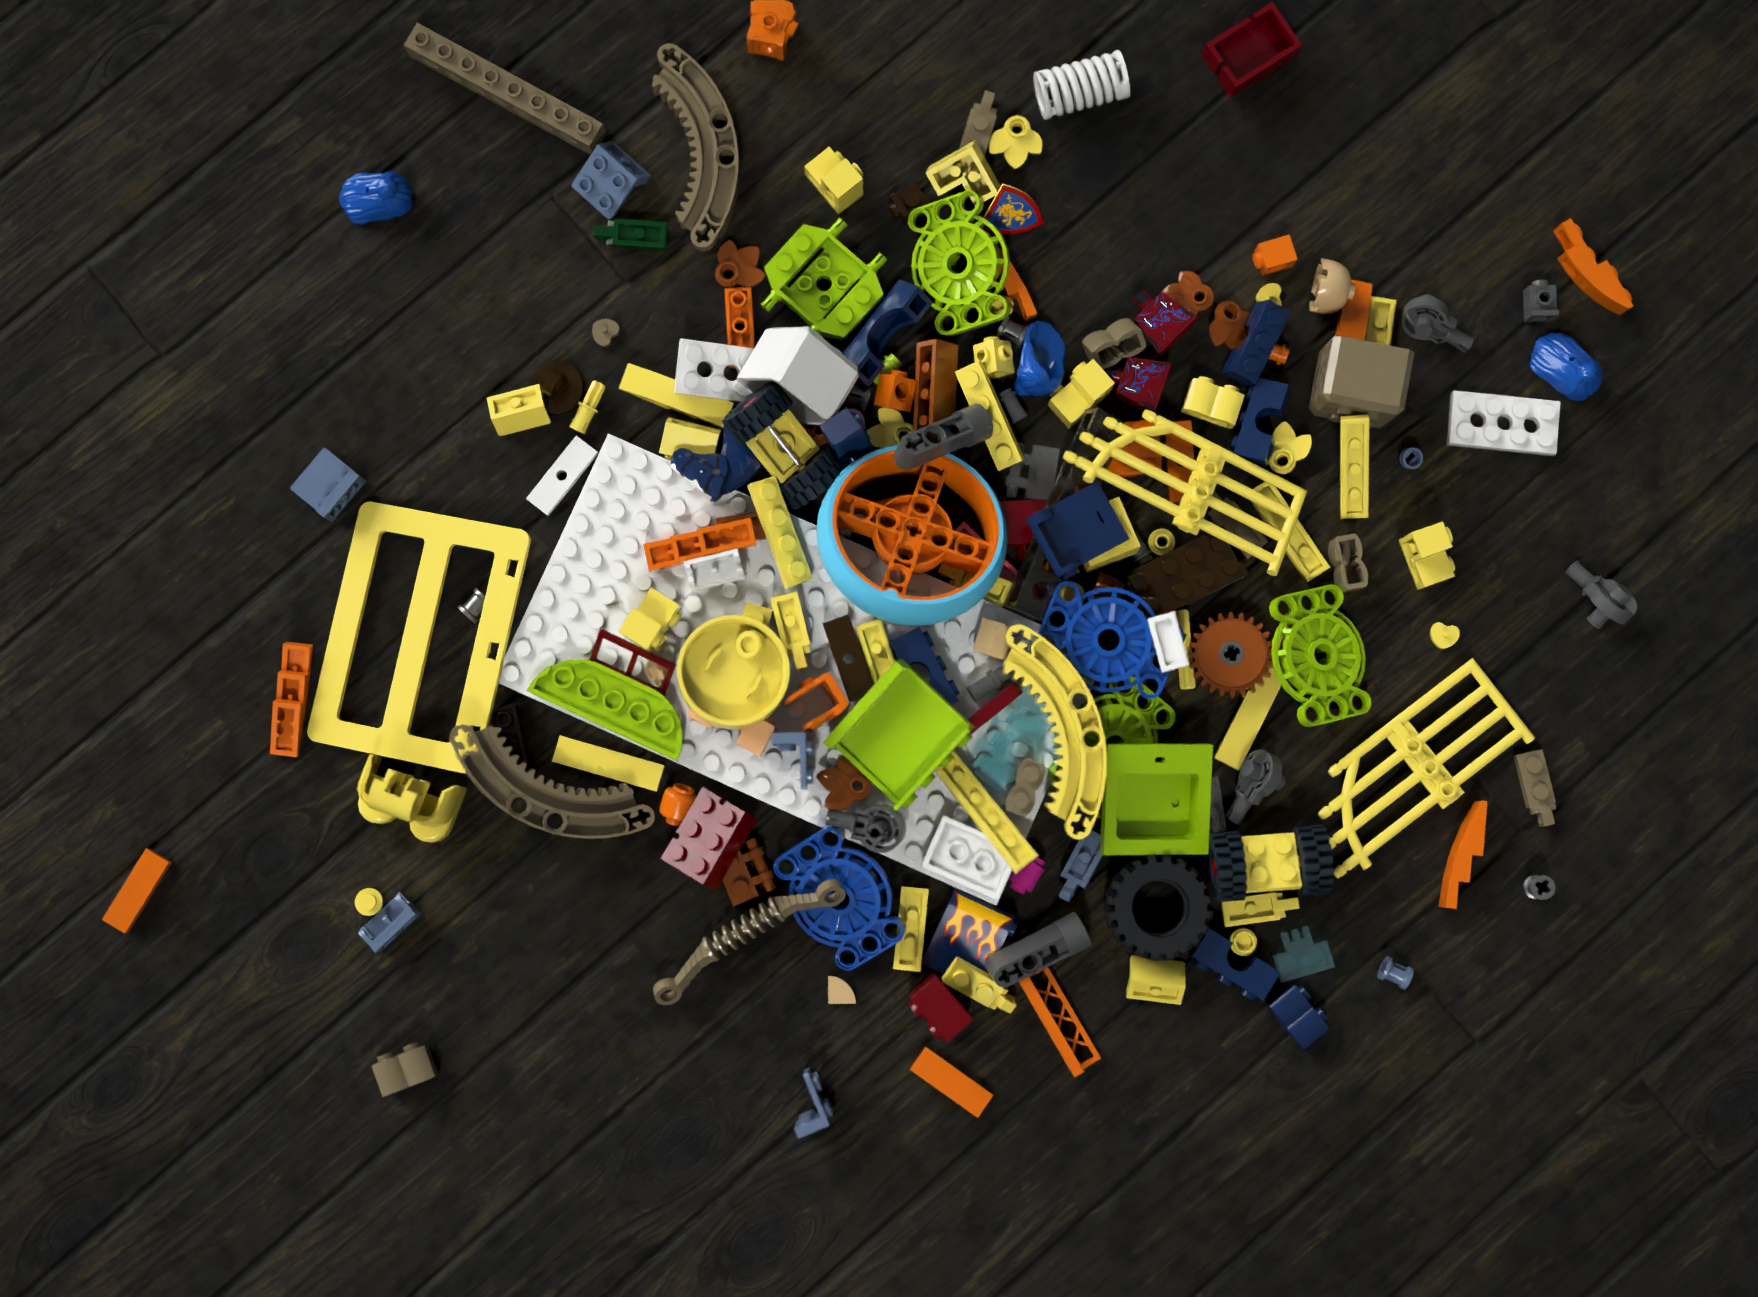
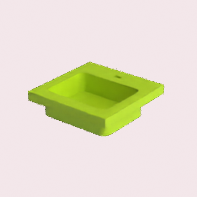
M1106 743L1107 770L1102 798L1100 854H1208L1213 745ZM1161 757L1162 759L1161 761H1155V758Z

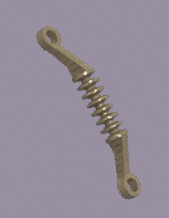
M829 879L817 887L816 893L771 896L768 898L769 908L762 902L759 904L761 913L751 908V919L745 914H741V925L735 919L731 920L733 930L727 925H723V936L715 930L712 933L714 941L708 936L703 937L695 953L691 955L675 978H664L654 985L653 994L656 1002L660 1005L676 1003L681 998L684 989L700 972L702 967L713 961L717 962L720 960L719 950L724 955H729L728 945L734 950L739 949L737 939L743 944H747L748 938L746 934L748 933L753 939L757 938L756 928L765 933L767 931L766 922L771 927L776 926L774 917L783 922L786 920V917L796 911L816 907H833L840 904L846 894L842 883L836 879ZM836 891L831 895H826L828 892ZM666 990H672L669 993H663Z

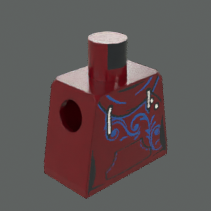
M1143 289L1133 298L1135 304L1142 310L1135 317V320L1161 356L1199 320L1192 312L1164 292H1161L1153 299Z
M1128 357L1123 369L1111 366L1106 368L1105 372L1115 384H1118L1114 394L1116 399L1142 413L1145 409L1156 412L1171 363Z

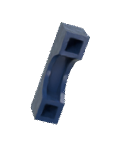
M899 279L844 351L843 355L858 367L859 377L856 382L867 387L872 384L885 367L882 361V352L889 338L899 329L907 325L917 324L933 302L918 286Z

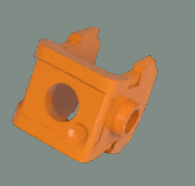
M786 0L751 1V26L747 34L748 53L774 57L782 61L785 60L787 41L789 37L792 38L798 23L794 22L797 12L794 10L791 2Z
M824 673L816 679L813 676L807 678L799 684L800 689L784 701L787 707L814 689L822 686L833 703L834 707L803 726L801 728L802 732L808 731L811 733L821 727L828 719L829 721H834L848 706L846 697L830 673Z

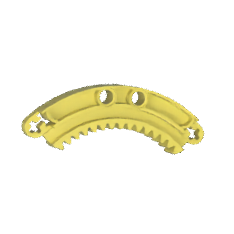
M1014 625L1007 630L1005 635V641L1011 648V651L1003 663V674L1005 675L1012 671L1011 679L1013 681L1020 677L1022 678L1021 688L1027 685L1030 686L1027 692L1028 695L1037 694L1034 700L1035 704L1041 702L1044 704L1040 712H1049L1045 722H1053L1054 724L1049 729V732L1057 733V736L1051 742L1059 744V747L1053 750L1054 754L1060 755L1059 759L1053 761V764L1060 766V770L1053 771V775L1058 777L1059 781L1051 782V785L1057 790L1056 792L1048 793L1053 802H1045L1044 806L1049 810L1048 812L1066 820L1064 826L1067 835L1077 840L1083 839L1090 833L1098 815L1106 781L1107 752L1100 715L1085 682L1067 658L1036 632L1024 625ZM1019 630H1022L1023 638L1030 641L1032 635L1037 639L1030 644L1029 653L1023 650L1028 646L1027 644L1019 642L1015 645L1013 643L1012 632L1017 633ZM1076 693H1080L1085 697L1086 702L1082 709H1077L1072 704V698ZM1088 731H1093L1097 735V743L1092 747L1087 746L1084 742V736ZM1078 808L1081 812L1090 814L1089 818L1091 819L1089 821L1085 817L1082 822L1085 830L1083 832L1078 831L1075 835L1073 833L1074 828L1070 825L1072 821L1078 822L1081 814H1075Z

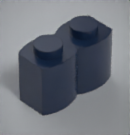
M1290 984L1266 1003V1006L1295 1043L1305 1050L1329 1030L1326 1024L1328 1018L1319 1007L1314 1009L1308 1002L1311 996L1301 985L1297 988L1295 985Z

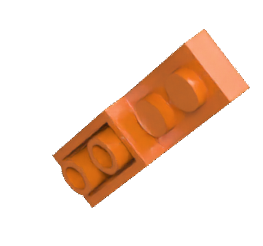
M1571 218L1553 230L1565 251L1557 259L1566 273L1584 293L1598 304L1618 315L1625 313L1633 307L1630 293L1622 287L1618 280L1617 270L1607 260L1599 264L1596 263L1594 251L1587 247L1582 238L1583 234L1580 227L1574 224Z

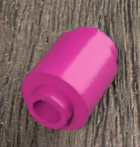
M1037 857L1015 874L1012 870L1008 878L1011 882L1009 887L1024 895L1025 891L1031 893L1044 871L1043 866L1045 862Z

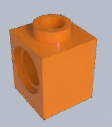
M1290 235L1259 243L1253 253L1254 265L1256 269L1260 268L1262 276L1293 267L1298 260Z
M892 370L891 374L880 373L874 405L896 411L910 412L917 380L907 378L908 373Z

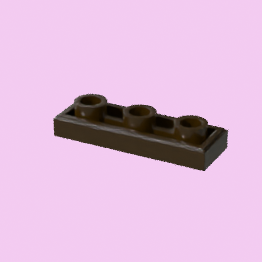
M849 614L822 623L849 702L863 698L873 687ZM846 654H852L854 656V661L852 663H846L844 661V656Z
M517 704L493 708L491 724L493 727H501V731L496 736L506 738L502 746L505 747L508 742L512 741L514 749L510 751L509 756L517 754L519 758L516 764L525 762L527 764L525 771L530 769Z

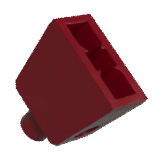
M1049 499L1000 502L1007 526V548H1017L1019 563L1033 562V547H1040L1025 519L1048 507Z

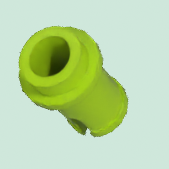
M892 353L889 356L885 355L883 360L885 367L880 373L891 374L892 370L900 371L899 367L902 364ZM880 373L878 374V376H877V377L875 378V380L873 381L877 386H878V381H879Z

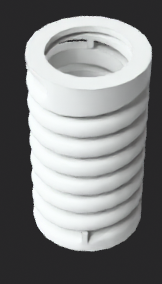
M1115 50L1112 54L1104 53L1101 57L1093 56L1090 60L1085 58L1081 62L1074 61L1070 65L1063 64L1061 67L1055 66L1051 70L1044 69L1033 73L1036 98L1045 120L1051 119L1053 115L1062 116L1064 113L1063 105L1065 111L1070 114L1074 111V106L1076 110L1081 111L1084 108V104L1087 108H1092L1094 102L1098 106L1102 105L1104 100L1106 103H1111L1113 101V93L1116 100L1130 97L1128 72L1124 58L1119 50ZM1058 83H1059V85H1060V91H1061L1062 101H1061V97H1060V93H1059ZM1048 87H1050L1052 100H1049Z

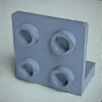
M610 141L596 146L572 183V187L607 219H613L632 189L646 184L652 175L615 142Z
M323 448L290 488L311 505L322 517L333 522L366 483V480L328 449Z
M806 732L772 733V745L778 746L779 751H796V746H800L801 790H808V784H813V767H808V756H813V739L807 738Z
M810 1067L804 1070L803 1076L818 1112L815 1113V1110L812 1109L799 1115L794 1127L798 1139L830 1126V1117L834 1113L829 1099H823L820 1091L823 1085L817 1071L812 1073Z

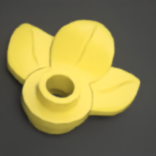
M1022 116L1010 117L1005 122L1004 128L993 133L989 143L990 154L1004 153L1007 163L1014 169L1024 164L1028 153L1040 154L1042 151L1041 137L1030 129L1028 120ZM1018 126L1022 131L1016 134L1012 131V128Z
M880 408L878 409L880 424L867 430L871 438L869 441L877 448L899 445V435L902 432L908 434L913 432V425L905 423L900 412L893 409Z
M1285 421L1282 422L1273 433L1275 445L1269 461L1270 468L1277 474L1290 473L1295 468L1296 462L1304 459L1309 454L1312 445L1311 435L1296 437L1291 426ZM1282 457L1288 459L1287 464L1284 466L1278 464V460Z

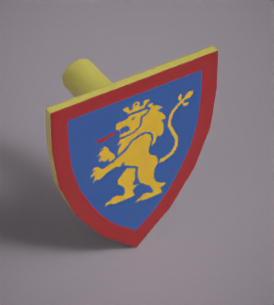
M1006 184L1001 185L983 217L995 225L1001 234H1016L1043 224L1041 212L1034 200L1025 192ZM987 225L983 227L985 231L994 233Z

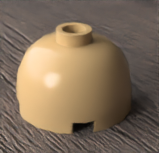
M1321 259V264H1318L1311 293L1316 296L1315 301H1310L1309 307L1311 312L1320 314L1335 313L1344 307L1347 299H1353L1356 284L1351 283V274L1344 265L1333 260Z

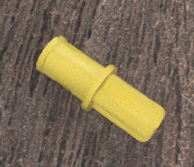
M592 381L583 402H578L579 408L569 426L570 428L583 434L586 433L591 419L595 413H598L596 407L605 390L604 384Z

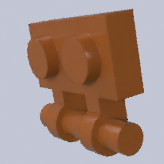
M756 838L746 841L749 852L742 855L741 850H739L722 879L733 906L759 896L755 886L759 883H763L766 892L776 889L773 881L775 876L772 869H768L763 857L765 852L763 847H759ZM753 860L759 875L751 877L746 862Z

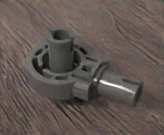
M1426 294L1422 297L1414 298L1403 309L1401 325L1403 330L1412 338L1431 340L1436 344L1448 342L1463 353L1467 352L1472 346L1474 338L1456 328L1457 320L1449 315L1448 307L1434 296Z
M1578 560L1566 570L1565 574L1569 575L1583 588L1582 596L1585 597L1587 595L1597 607L1587 617V620L1594 627L1601 629L1609 618L1624 625L1635 615L1638 609L1637 601L1625 586L1614 580L1605 579L1602 575L1594 577Z
M1259 749L1251 752L1245 758L1239 770V782L1234 788L1237 797L1225 817L1241 825L1252 804L1259 805L1263 797H1267L1274 790L1283 788L1286 778L1282 774V763L1276 755Z
M876 804L870 808L857 806L854 814L829 809L826 817H829V819H826L827 826L848 829L853 833L851 834V839L861 841L867 849L876 853H885L893 850L903 841L906 834V822L899 810L895 811L894 807L889 804ZM893 839L896 840L892 845H889V846H879V845H884L885 843H889V842L892 841Z

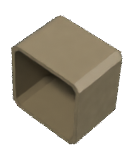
M1333 336L1318 354L1309 409L1314 416L1329 418L1330 421L1340 423V416L1368 414L1369 428L1383 427L1405 409L1415 352L1410 349L1344 336Z

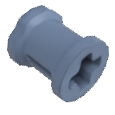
M1386 956L1379 967L1377 978L1389 980L1405 990L1413 977L1414 968L1410 966L1404 967L1393 962L1391 957Z

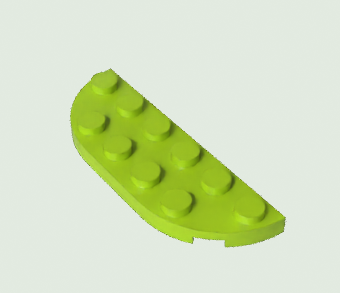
M566 660L544 669L534 678L526 690L677 762L679 760L683 745V731L680 718L672 704L658 691L608 667L590 660Z

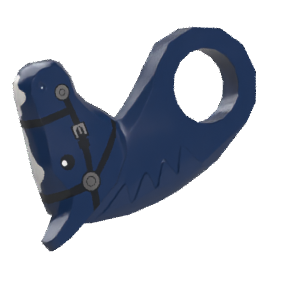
M724 425L723 447L720 454H697L688 449L680 448L673 453L670 460L671 468L697 489L711 496L710 501L717 502L723 495L731 493L749 482L764 467L747 444H739Z

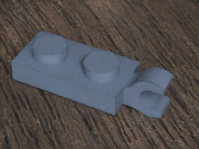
M1093 830L1090 831L1087 837L1079 839L1060 875L1067 879L1059 897L1068 903L1072 900L1078 886L1086 889L1103 857L1100 854L1101 835Z

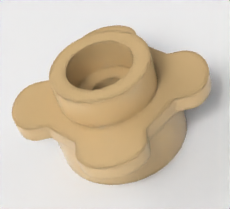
M649 660L645 666V673L650 681H654L658 687L661 686V681L665 679L668 669Z

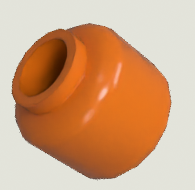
M675 783L673 787L665 789L659 812L666 818L665 821L668 824L680 826L697 795L690 786Z

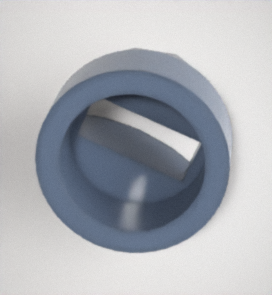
M1406 448L1400 453L1399 462L1406 469H1416L1423 462V454L1417 448ZM1411 453H1413L1414 456H1412V457H1411L1409 460H1407V462H1406L1405 459H1406Z

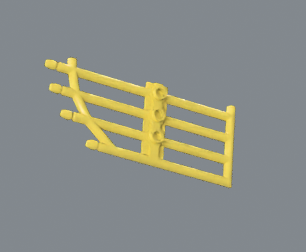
M1146 409L1142 417L1150 423L1153 422L1154 426L1133 429L1122 422H1117L1114 418L1106 417L1103 424L1122 435L1110 443L1098 437L1095 438L1090 433L1082 432L1079 439L1083 443L1092 445L1093 448L1101 451L1093 462L1081 456L1078 457L1077 454L1070 451L1064 453V460L1086 471L1083 477L1085 482L1093 483L1095 477H1098L1175 516L1172 524L1178 526V529L1194 535H1198L1199 529L1268 563L1267 573L1271 576H1277L1307 494V490ZM1172 433L1201 448L1197 460L1151 437ZM1135 441L1192 470L1188 483L1121 450V448ZM1111 456L1182 492L1183 496L1179 506L1103 468V465ZM1225 461L1293 495L1294 498L1290 508L1221 474ZM1216 484L1286 518L1282 531L1212 496ZM1208 506L1278 541L1274 553L1272 554L1205 520L1204 516Z
M1473 658L1345 755L1337 764L1332 765L1328 770L1329 775L1335 777L1343 769H1347L1341 794L1328 803V806H1324L1318 812V816L1324 820L1331 816L1333 812L1340 808L1342 809L1343 827L1333 834L1329 844L1333 849L1336 847V844H1340L1347 838L1354 853L1342 865H1338L1334 869L1333 875L1337 879L1344 876L1348 870L1353 869L1358 864H1360L1363 870L1369 868L1372 863L1368 856L1435 804L1438 803L1444 809L1464 794L1460 787L1462 783L1522 738L1526 744L1535 739V736ZM1471 673L1481 686L1418 734L1409 720ZM1488 695L1498 708L1435 755L1425 742ZM1505 716L1514 730L1452 777L1443 766V763ZM1387 738L1396 749V752L1355 782L1360 758ZM1404 760L1414 773L1353 819L1352 799ZM1421 781L1430 795L1362 847L1356 831Z

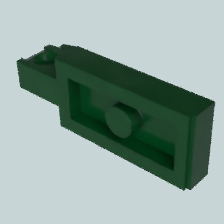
M614 218V221H608V226L593 225L594 240L606 241L607 246H613V248L667 250L668 222Z

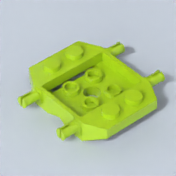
M838 218L834 225L827 230L803 224L764 267L772 291L761 303V306L769 312L778 301H782L822 337L844 340L883 298V291L877 278V271L887 259L884 256L882 257L881 253H878L870 264L866 265L838 241L837 236L847 227V224L844 221L842 222L841 218ZM820 248H823V252L802 273V275L792 284V286L790 288L787 287L786 285L814 256V254ZM820 279L830 280L832 283L831 288L827 291L819 290L816 285Z

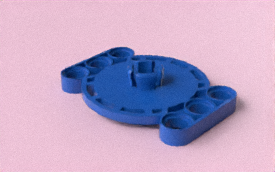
M1071 581L1062 582L1057 586L1038 634L1043 638L1051 637L1055 641V647L1062 654V649L1067 648L1068 654L1065 657L1067 660L1071 659L1074 666L1080 671L1079 675L1082 679L1087 676L1092 680L1101 682L1100 687L1084 681L1087 688L1100 692H1118L1129 689L1137 684L1141 696L1153 699L1162 692L1170 671L1162 673L1161 669L1153 665L1152 660L1157 652L1149 622L1137 607L1141 603L1148 610L1151 617L1156 615L1142 598L1130 591L1119 588H1099L1081 595L1080 588ZM1067 585L1072 586L1076 591L1075 598L1069 602L1062 600L1060 597V590ZM1101 592H1112L1111 597L1095 599L1093 594ZM1118 593L1126 594L1136 600L1131 604L1124 599L1117 598ZM1088 597L1089 602L1083 605L1082 600ZM1055 611H1061L1065 615V623L1061 627H1054L1050 623V615ZM1179 626L1180 633H1181L1182 640H1183V637H1184L1183 629ZM1106 629H1113L1120 638L1117 648L1111 651L1104 650L1099 644V635ZM1135 674L1136 680L1130 683L1129 677ZM1148 678L1156 680L1159 686L1157 692L1151 695L1146 694L1142 689V683ZM1123 680L1125 684L1117 688H1106L1107 683Z
M825 826L782 853L774 863V872L783 880H791L789 895H795V891L797 895L816 893L817 887L829 879H836L842 883L845 892L848 894L849 903L847 901L833 907H816L796 911L793 915L797 923L809 936L828 946L839 947L835 955L836 964L841 969L850 971L902 940L906 932V924L898 916H889L892 909L893 894L890 881L884 869L874 858L865 852L853 847L842 846L845 834L841 828ZM834 832L839 838L838 844H828L824 839L825 833ZM804 846H812L816 851V857L813 859L806 858L802 853V848ZM839 852H846L845 855H839ZM852 854L863 858L868 863L865 864L861 860L852 857ZM781 860H790L794 865V871L790 873L784 872L780 867ZM872 867L880 874L883 881L879 882L876 874L871 869ZM886 888L887 904L883 903L882 889ZM834 891L828 892L826 895H831ZM889 923L897 924L900 928V934L897 936L889 935L886 931V925ZM864 938H875L878 947L873 950L866 948L863 943ZM845 950L852 951L856 960L852 963H847L842 959L841 953Z

